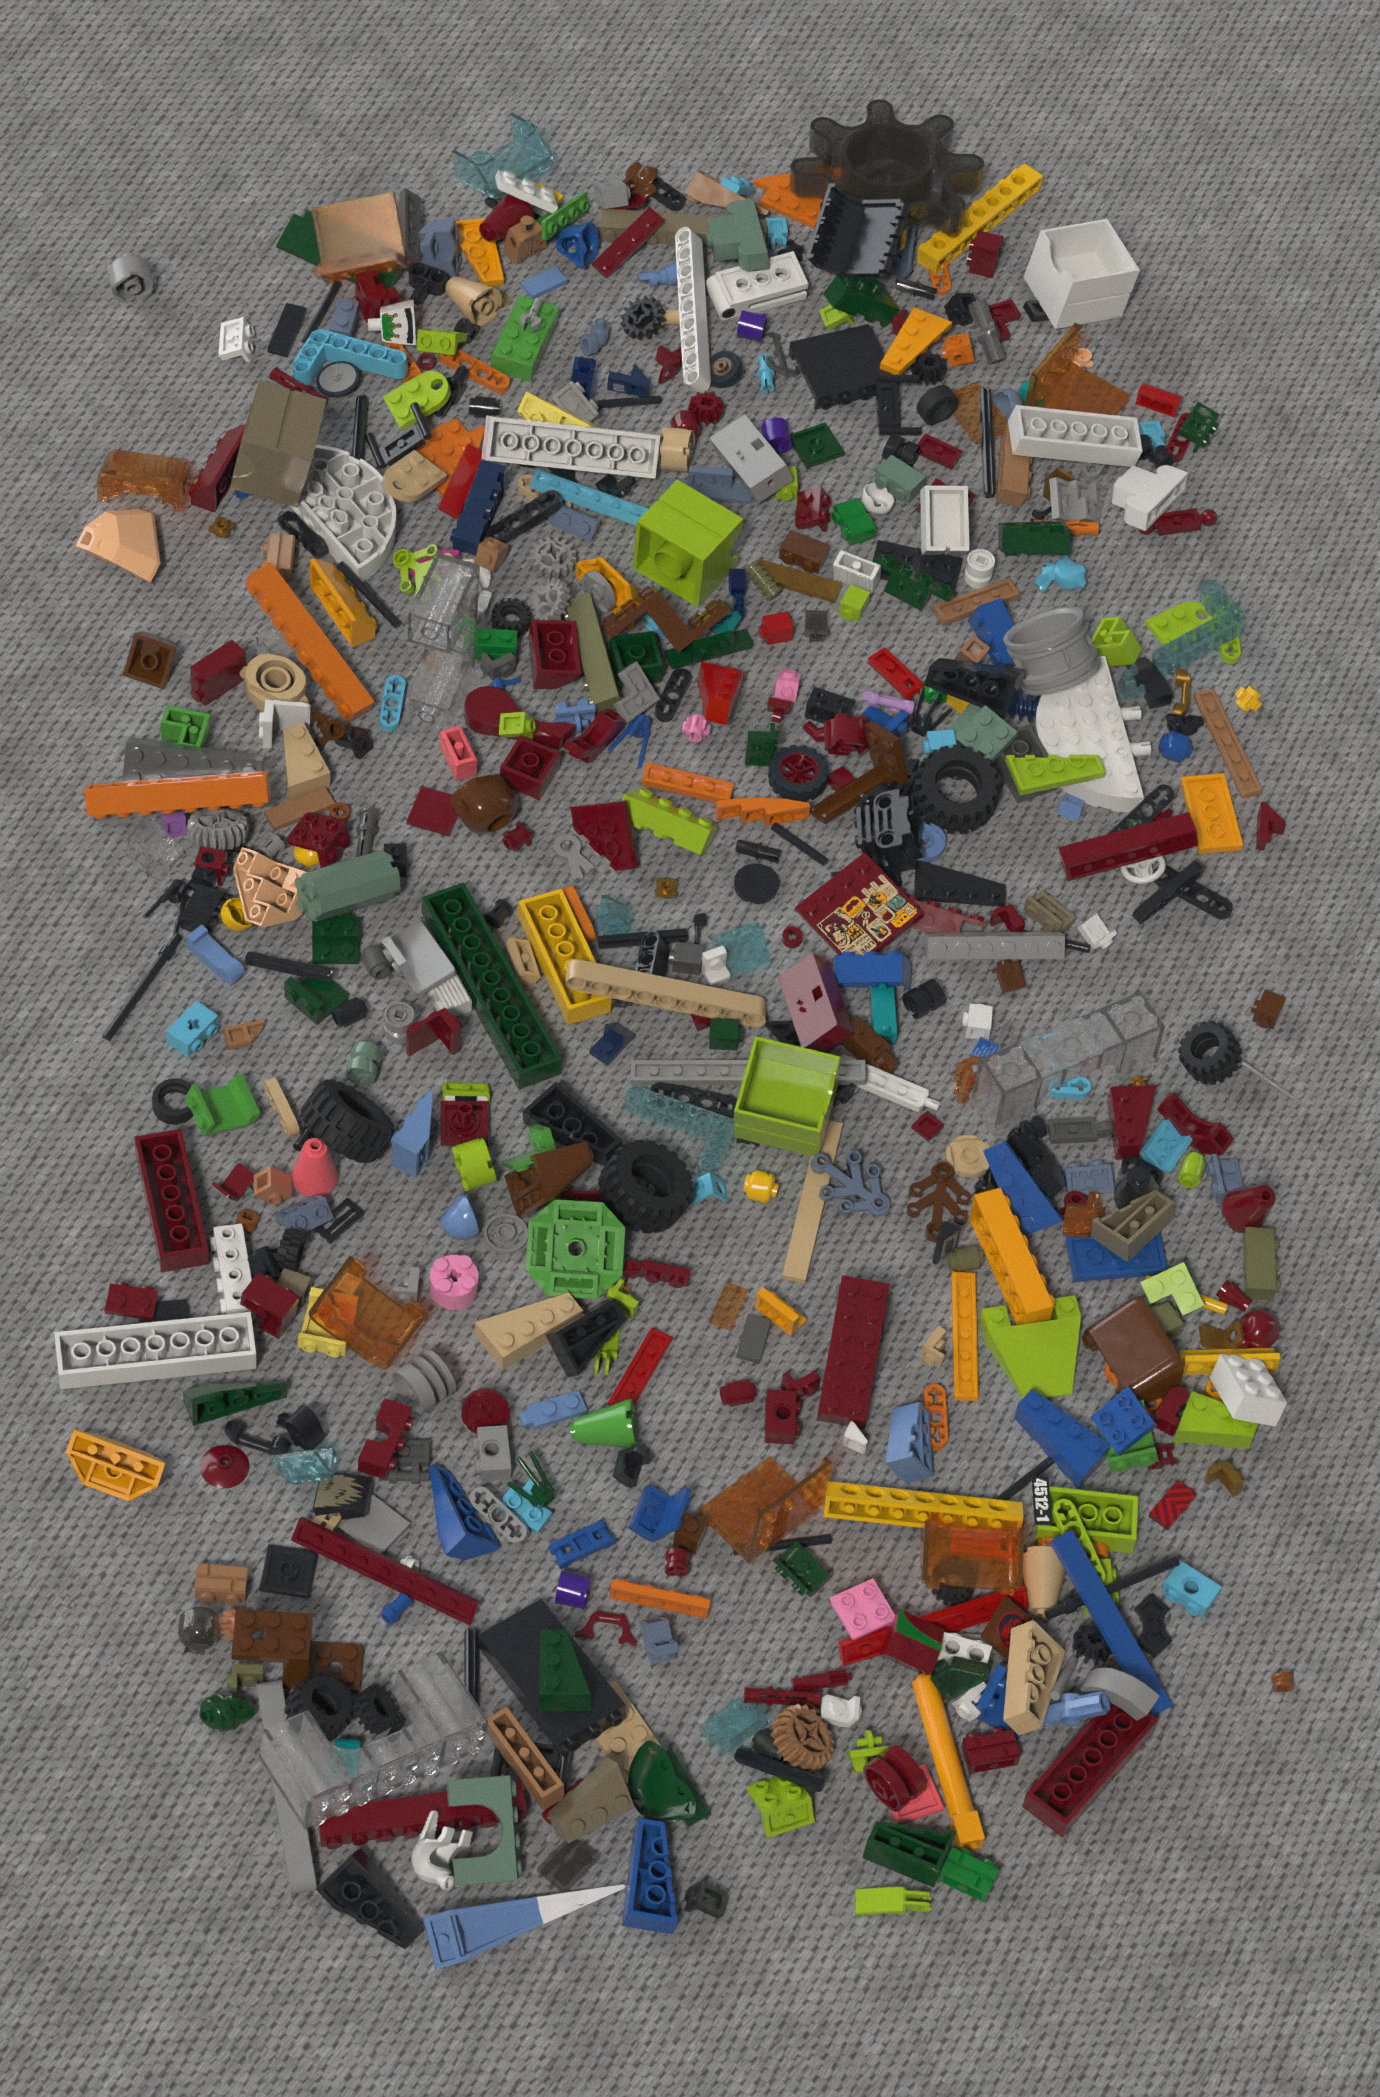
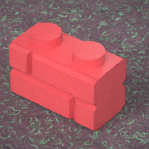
M457 726L441 731L440 748L455 780L459 781L477 775L478 760L462 727Z

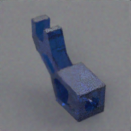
M729 569V594L733 596L734 611H738L740 616L744 618L745 569Z

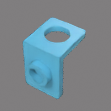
M709 1172L693 1180V1198L689 1205H694L712 1195L723 1202L729 1201L726 1182ZM716 1183L720 1186L722 1194L718 1191Z

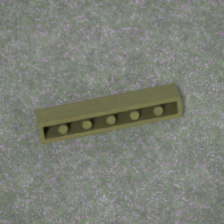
M590 592L567 600L570 604L565 610V617L567 621H576L579 657L581 658L580 668L582 675L585 674L586 676L583 679L587 692L590 691L591 694L588 697L590 705L595 704L597 712L606 709L616 711L613 704L619 701L622 696L596 604Z

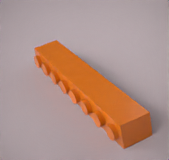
M270 562L251 572L245 582L248 592L259 602L262 611L271 618L274 627L285 637L288 646L297 653L300 662L311 672L313 680L323 688L326 697L337 707L339 715L345 718L349 724L369 712L375 701L274 565Z
M268 771L88 784L84 789L87 816H94L95 819L106 818L110 814H117V817L130 816V813L139 812V815L153 814V811H162L163 814H170L176 812L175 810L184 809L185 812H194L198 808L207 807V810H218L221 806L237 809L242 808L245 804H252L253 807H262L269 803L271 799Z

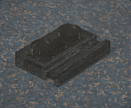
M576 1839L569 1844L563 1841L537 1868V1872L560 1892L566 1893L599 1861L600 1857L581 1840L578 1841Z

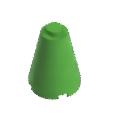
M632 1399L624 1400L574 1419V1424H570L571 1437L580 1444L621 1448L639 1446V1438H634L638 1424Z

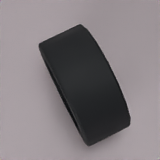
M938 385L928 390L919 399L916 410L926 424L935 425L947 420L955 412L959 400L949 386Z
M176 1078L164 1080L158 1084L152 1095L154 1115L160 1121L171 1125L183 1124L192 1119L194 1115L188 1106L174 1111L168 1110L161 1105V1098L166 1094L177 1092L187 1095L192 1085L183 1079Z

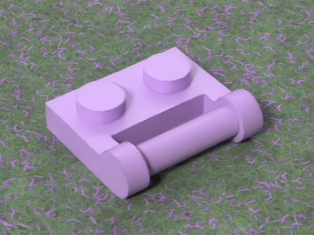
M863 691L861 700L868 701L867 706L880 708V705L888 707L889 711L897 713L901 710L908 714L913 712L914 701L870 691Z

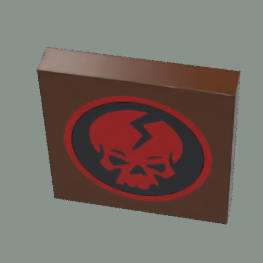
M1004 1597L1001 1599L980 1637L1008 1661L1011 1628L1033 1619L1008 1597Z

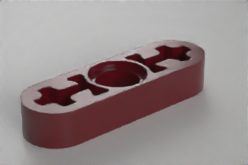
M1183 413L1179 417L1166 447L1167 453L1172 454L1175 458L1174 463L1183 460L1191 442L1188 439L1180 441L1176 438L1179 436L1178 432L1190 413ZM1175 447H1179L1178 452L1173 454L1172 452H1174Z

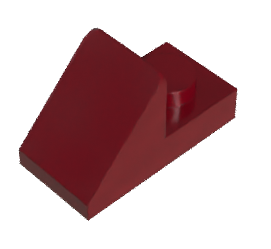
M1261 802L1258 810L1255 848L1257 850H1265L1266 843L1271 842L1272 833L1283 835L1286 827V822L1266 802Z

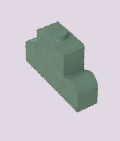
M753 198L733 201L727 206V216L708 219L706 242L707 247L711 246L715 261L738 259V266L742 270L768 269V251Z

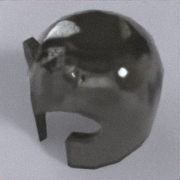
M190 1608L179 1616L178 1637L185 1646L184 1654L191 1652L192 1654L199 1653L204 1655L205 1650L210 1649L218 1639L219 1619L217 1613L210 1608Z

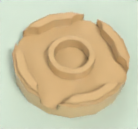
M975 1135L958 1136L952 1140L946 1149V1161L953 1167L956 1174L963 1177L980 1176L989 1167L983 1150L990 1146Z

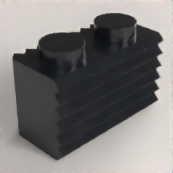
M198 883L180 916V928L192 932L200 925H203L208 932L214 931L217 925V916L226 902L224 892Z

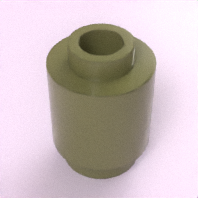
M975 1245L953 1248L952 1251H948L947 1264L949 1270L961 1272L979 1269L980 1264H983L982 1250H978Z

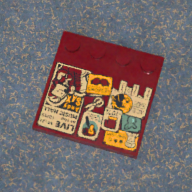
M865 852L795 907V911L838 956H842V952H854L855 955H864V952L869 951L879 953L924 917L923 912Z

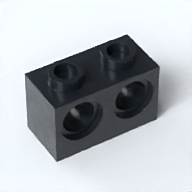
M814 686L806 704L805 718L824 724L825 721L834 719L835 714L844 713L848 717H853L856 701Z

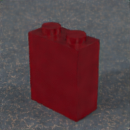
M233 640L225 643L190 667V694L196 702L200 701L204 706H207L244 681L240 676V671L243 667L247 666L246 652Z

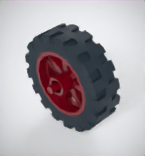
M790 745L789 748L783 747L770 760L768 771L769 785L773 787V792L779 794L782 799L787 798L801 802H807L809 799L814 800L826 788L829 773L828 763L823 760L824 756L821 753L818 754L814 748L809 749L805 745H800V747H796V745ZM785 767H787V768H788L789 770H791V771H782V770H783ZM812 771L815 776H812L807 773Z

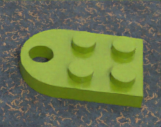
M427 371L384 395L383 398L400 429L404 430L417 423L410 407L412 403L417 402L425 418L447 403L451 394V387L444 375L436 371ZM443 383L440 389L434 390L436 384Z
M1188 601L1147 619L1145 625L1167 652L1172 654L1210 635L1215 625V616L1206 605ZM1203 613L1208 618L1199 619L1196 614Z

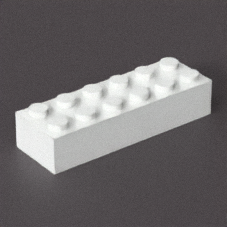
M1015 405L1008 420L1013 455L1132 467L1136 465L1142 453L1138 420L1135 417Z

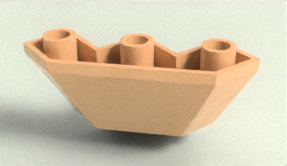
M141 509L104 512L85 526L76 544V547L87 554L119 566L135 577L150 583L161 563L154 515Z
M242 847L233 870L245 920L261 927H268L299 918L303 913L299 912L296 905L298 896L295 879L307 872L277 863L256 851Z

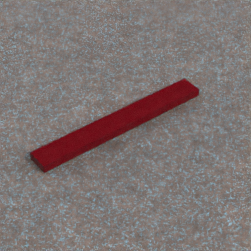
M300 1517L291 1541L391 1589L404 1593L408 1597L469 1626L472 1624L481 1601L311 1520Z

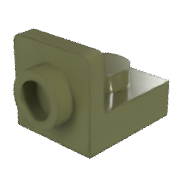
M233 1664L232 1673H227V1689H232V1695L237 1697L238 1683H242L246 1687H255V1684L263 1683V1665Z

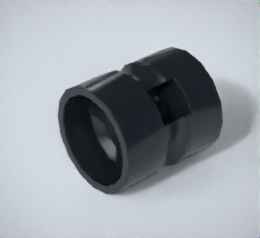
M892 434L886 442L882 459L887 460L893 455L910 467H913L919 457L921 446L911 441L906 443L905 438Z
M934 979L927 980L920 984L918 988H913L902 996L905 1008L908 1012L911 1010L914 1013L912 1017L916 1020L926 1016L929 1010L935 1011L946 1004L944 991Z

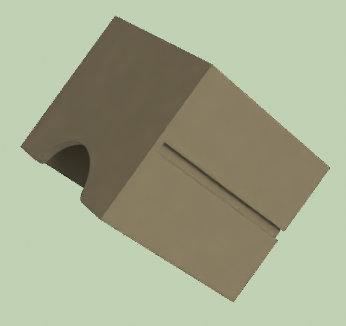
M259 380L244 428L230 489L297 507L312 463L327 399L296 390L291 391L289 388Z

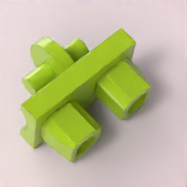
M871 1730L865 1731L864 1738L856 1739L857 1747L866 1746V1749L852 1750L846 1753L847 1761L851 1760L854 1773H862L864 1766L868 1763L867 1758L876 1757L881 1759V1753L890 1747L874 1748L875 1744H882V1737H873Z

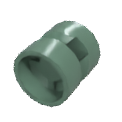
M356 1042L350 1056L352 1059L348 1062L345 1076L354 1083H358L359 1076H364L363 1084L371 1085L376 1079L378 1066L382 1058V1050L371 1042Z

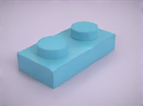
M733 175L731 178L723 177L720 183L727 189L740 195L752 196L756 190L750 186L751 182L749 180Z

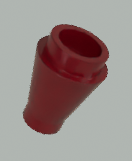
M1228 1280L1224 1282L1216 1293V1296L1220 1298L1219 1301L1227 1303L1242 1312H1245L1252 1303L1234 1282L1231 1283Z

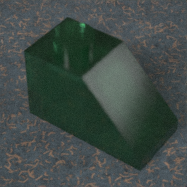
M953 1656L947 1660L941 1659L935 1664L930 1680L945 1700L949 1702L989 1679L992 1667L989 1663Z

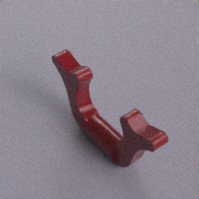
M596 1611L590 1616L585 1627L575 1632V1637L577 1638L586 1636L592 1640L594 1638L592 1628L595 1623L617 1624L622 1628V1635L618 1639V1643H628L632 1646H637V1641L630 1634L628 1620L621 1614Z

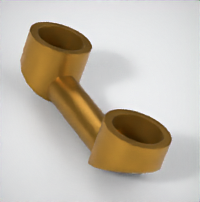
M1177 668L1174 686L1182 687L1181 704H1174L1173 714L1180 715L1183 719L1190 708L1191 680L1185 669Z

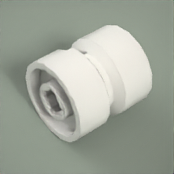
M976 549L968 554L964 580L969 586L980 589L991 583L995 565V557L991 552L984 549Z

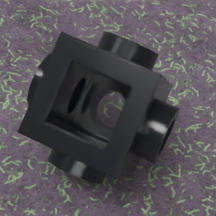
M956 293L945 304V313L952 324L964 326L971 322L973 318L968 305L976 301L974 293Z

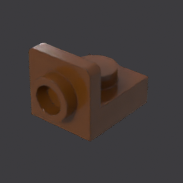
M1002 960L996 963L997 967L991 969L992 974H997L1003 994L1026 987L1018 961Z

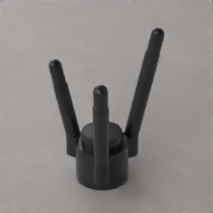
M922 687L909 725H911L910 729L912 732L925 737L927 731H933L952 712V708L944 712L933 724L931 723L932 718L930 715L941 697V694L938 693L927 712L918 716L924 696V687Z
M173 880L164 894L143 915V918H147L161 903H165L167 900L175 904L181 902L173 935L178 933L180 916L190 899L186 895L189 891L188 885L182 880Z

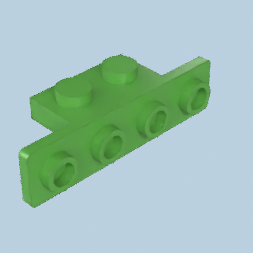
M582 192L562 207H558L555 212H547L536 220L542 226V240L547 241L587 212L589 201L586 192Z

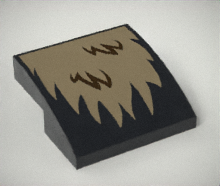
M348 1473L320 1474L313 1504L315 1516L339 1513L342 1520L366 1517L373 1486L372 1478Z

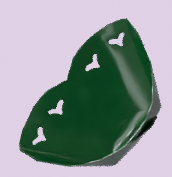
M646 1741L638 1748L630 1764L627 1788L635 1808L641 1815L654 1821H676L694 1817L696 1799L686 1783L675 1775L673 1763L665 1749L653 1741ZM649 1747L652 1749V1751H655L658 1754L650 1755ZM662 1760L664 1763L663 1765L667 1768V1770L660 1768ZM677 1787H679L680 1791L683 1792L685 1795H678ZM635 1799L643 1801L644 1806L640 1808ZM688 1803H689V1808H688V1809H689V1811H690L689 1813L684 1810V1809L687 1807Z

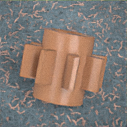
M236 1609L223 1611V1616L218 1621L220 1634H227V1640H233Z

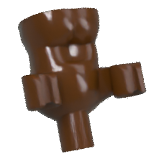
M318 712L311 713V720L317 722L316 726L323 734L322 737L315 738V745L322 747L328 740L336 741L344 735L345 724L341 720L329 718L327 715Z

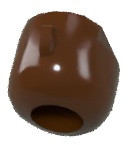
M499 774L475 777L465 782L454 792L450 800L453 809L464 825L471 832L479 835L495 832L507 825L514 817L517 809V800L514 793Z

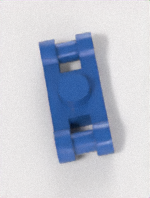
M602 1520L549 1545L548 1549L551 1555L556 1556V1563L559 1568L563 1569L582 1558L615 1545L617 1541L612 1534H609L607 1531L608 1526ZM594 1535H599L600 1539L596 1540ZM569 1547L572 1552L565 1554L564 1549Z

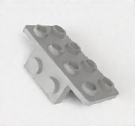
M417 921L394 936H388L381 940L382 946L385 949L382 952L389 963L393 961L391 965L396 974L403 975L417 996L428 992L456 974L454 966L422 921Z

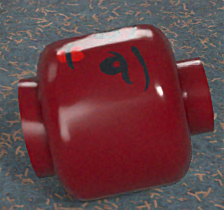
M681 410L671 418L670 424L672 428L694 430L695 439L700 434V425L694 412Z

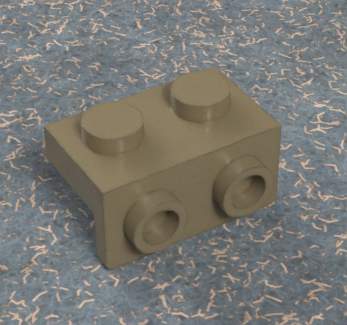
M1043 890L1034 898L1028 896L1025 900L1023 911L1026 912L1029 918L1041 924L1047 932L1063 933L1076 921V916Z

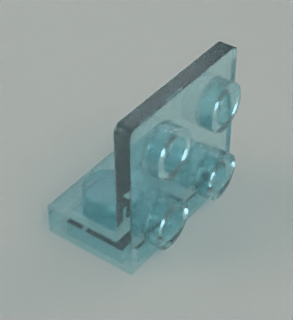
M759 922L709 937L712 945L724 946L727 952L725 966L731 975L730 979L772 965Z
M334 1448L289 1452L287 1454L272 1455L270 1462L284 1480L290 1484H300L307 1481L322 1482L326 1479H334L337 1452Z

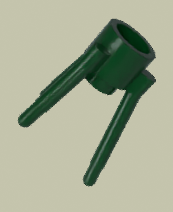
M530 1451L529 1456L543 1482H539L523 1459L518 1456L517 1461L535 1484L530 1490L532 1496L510 1481L507 1482V1485L527 1499L533 1507L539 1505L541 1508H544L556 1498L555 1489L550 1485L536 1456Z

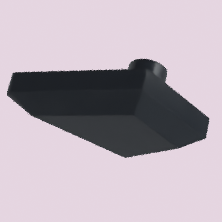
M766 1021L765 1027L780 1042L794 1046L800 1044L793 1021Z

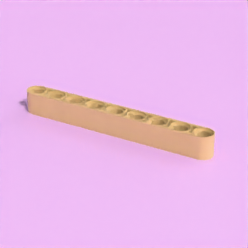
M575 959L567 963L566 986L574 991L708 1018L739 1020V1024L751 1027H760L766 1023V1001L759 996Z

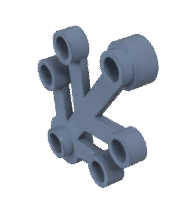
M852 1150L846 1157V1161L850 1165L852 1179L830 1164V1159L827 1155L818 1153L813 1156L810 1167L814 1173H827L845 1186L840 1188H832L829 1185L822 1186L819 1191L821 1200L830 1201L832 1198L859 1196L864 1200L854 1203L848 1199L841 1200L838 1211L842 1215H849L851 1212L869 1211L872 1215L882 1216L888 1212L890 1201L886 1195L881 1193L878 1178L880 1168L878 1165H869L865 1172L866 1177L870 1180V1193L863 1188L859 1165L861 1154L858 1151ZM854 1155L858 1160L852 1161L850 1156ZM823 1159L825 1164L820 1165L817 1163V1160ZM874 1169L877 1174L871 1175L869 1170ZM827 1190L831 1195L824 1196L822 1192ZM877 1200L881 1201L882 1206L878 1207L874 1202ZM846 1204L850 1209L844 1210L841 1206Z

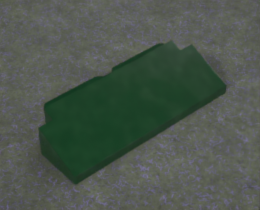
M306 210L303 217L293 213L276 244V248L354 284L356 273L376 269L378 284L383 283L385 289L393 288L402 277V263L396 261L397 248L365 232H355L351 230L349 225L317 210Z

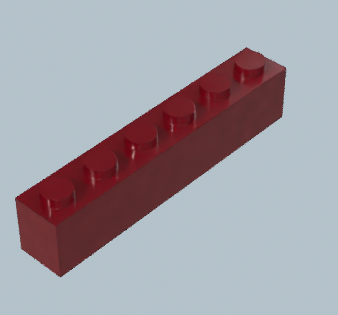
M1187 812L1058 847L1067 881L1197 847L1198 838L1190 813Z

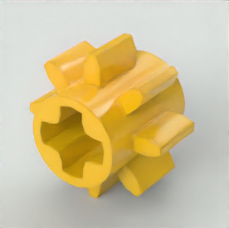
M1250 685L1247 689L1241 686L1235 693L1238 698L1235 703L1247 713L1250 709L1256 712L1262 705L1259 700L1262 695Z

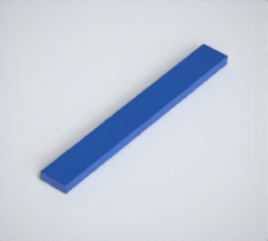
M1073 1530L1049 1542L1123 1672L1140 1680L1159 1695L1149 1713L1155 1716L1173 1706Z

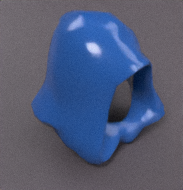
M586 222L583 225H569L558 233L556 240L557 250L570 259L577 267L585 269L596 259L599 243L598 231L594 223ZM575 246L576 252L569 253V248Z

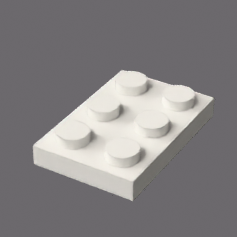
M497 171L495 180L499 190L550 213L557 210L558 205L555 195L550 189L546 187L540 189L534 186L535 184L528 179H523L522 181L516 178V175L510 171Z

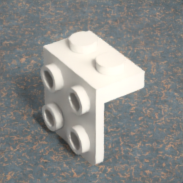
M265 700L264 712H260L259 739H263V747L272 748L273 730L283 731L285 728L304 723L309 731L310 704Z

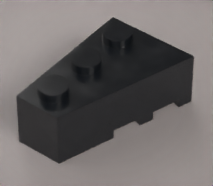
M613 1298L602 1301L545 1334L565 1374L568 1377L578 1376L583 1371L585 1365L595 1357L602 1345L625 1322L626 1318L616 1299Z

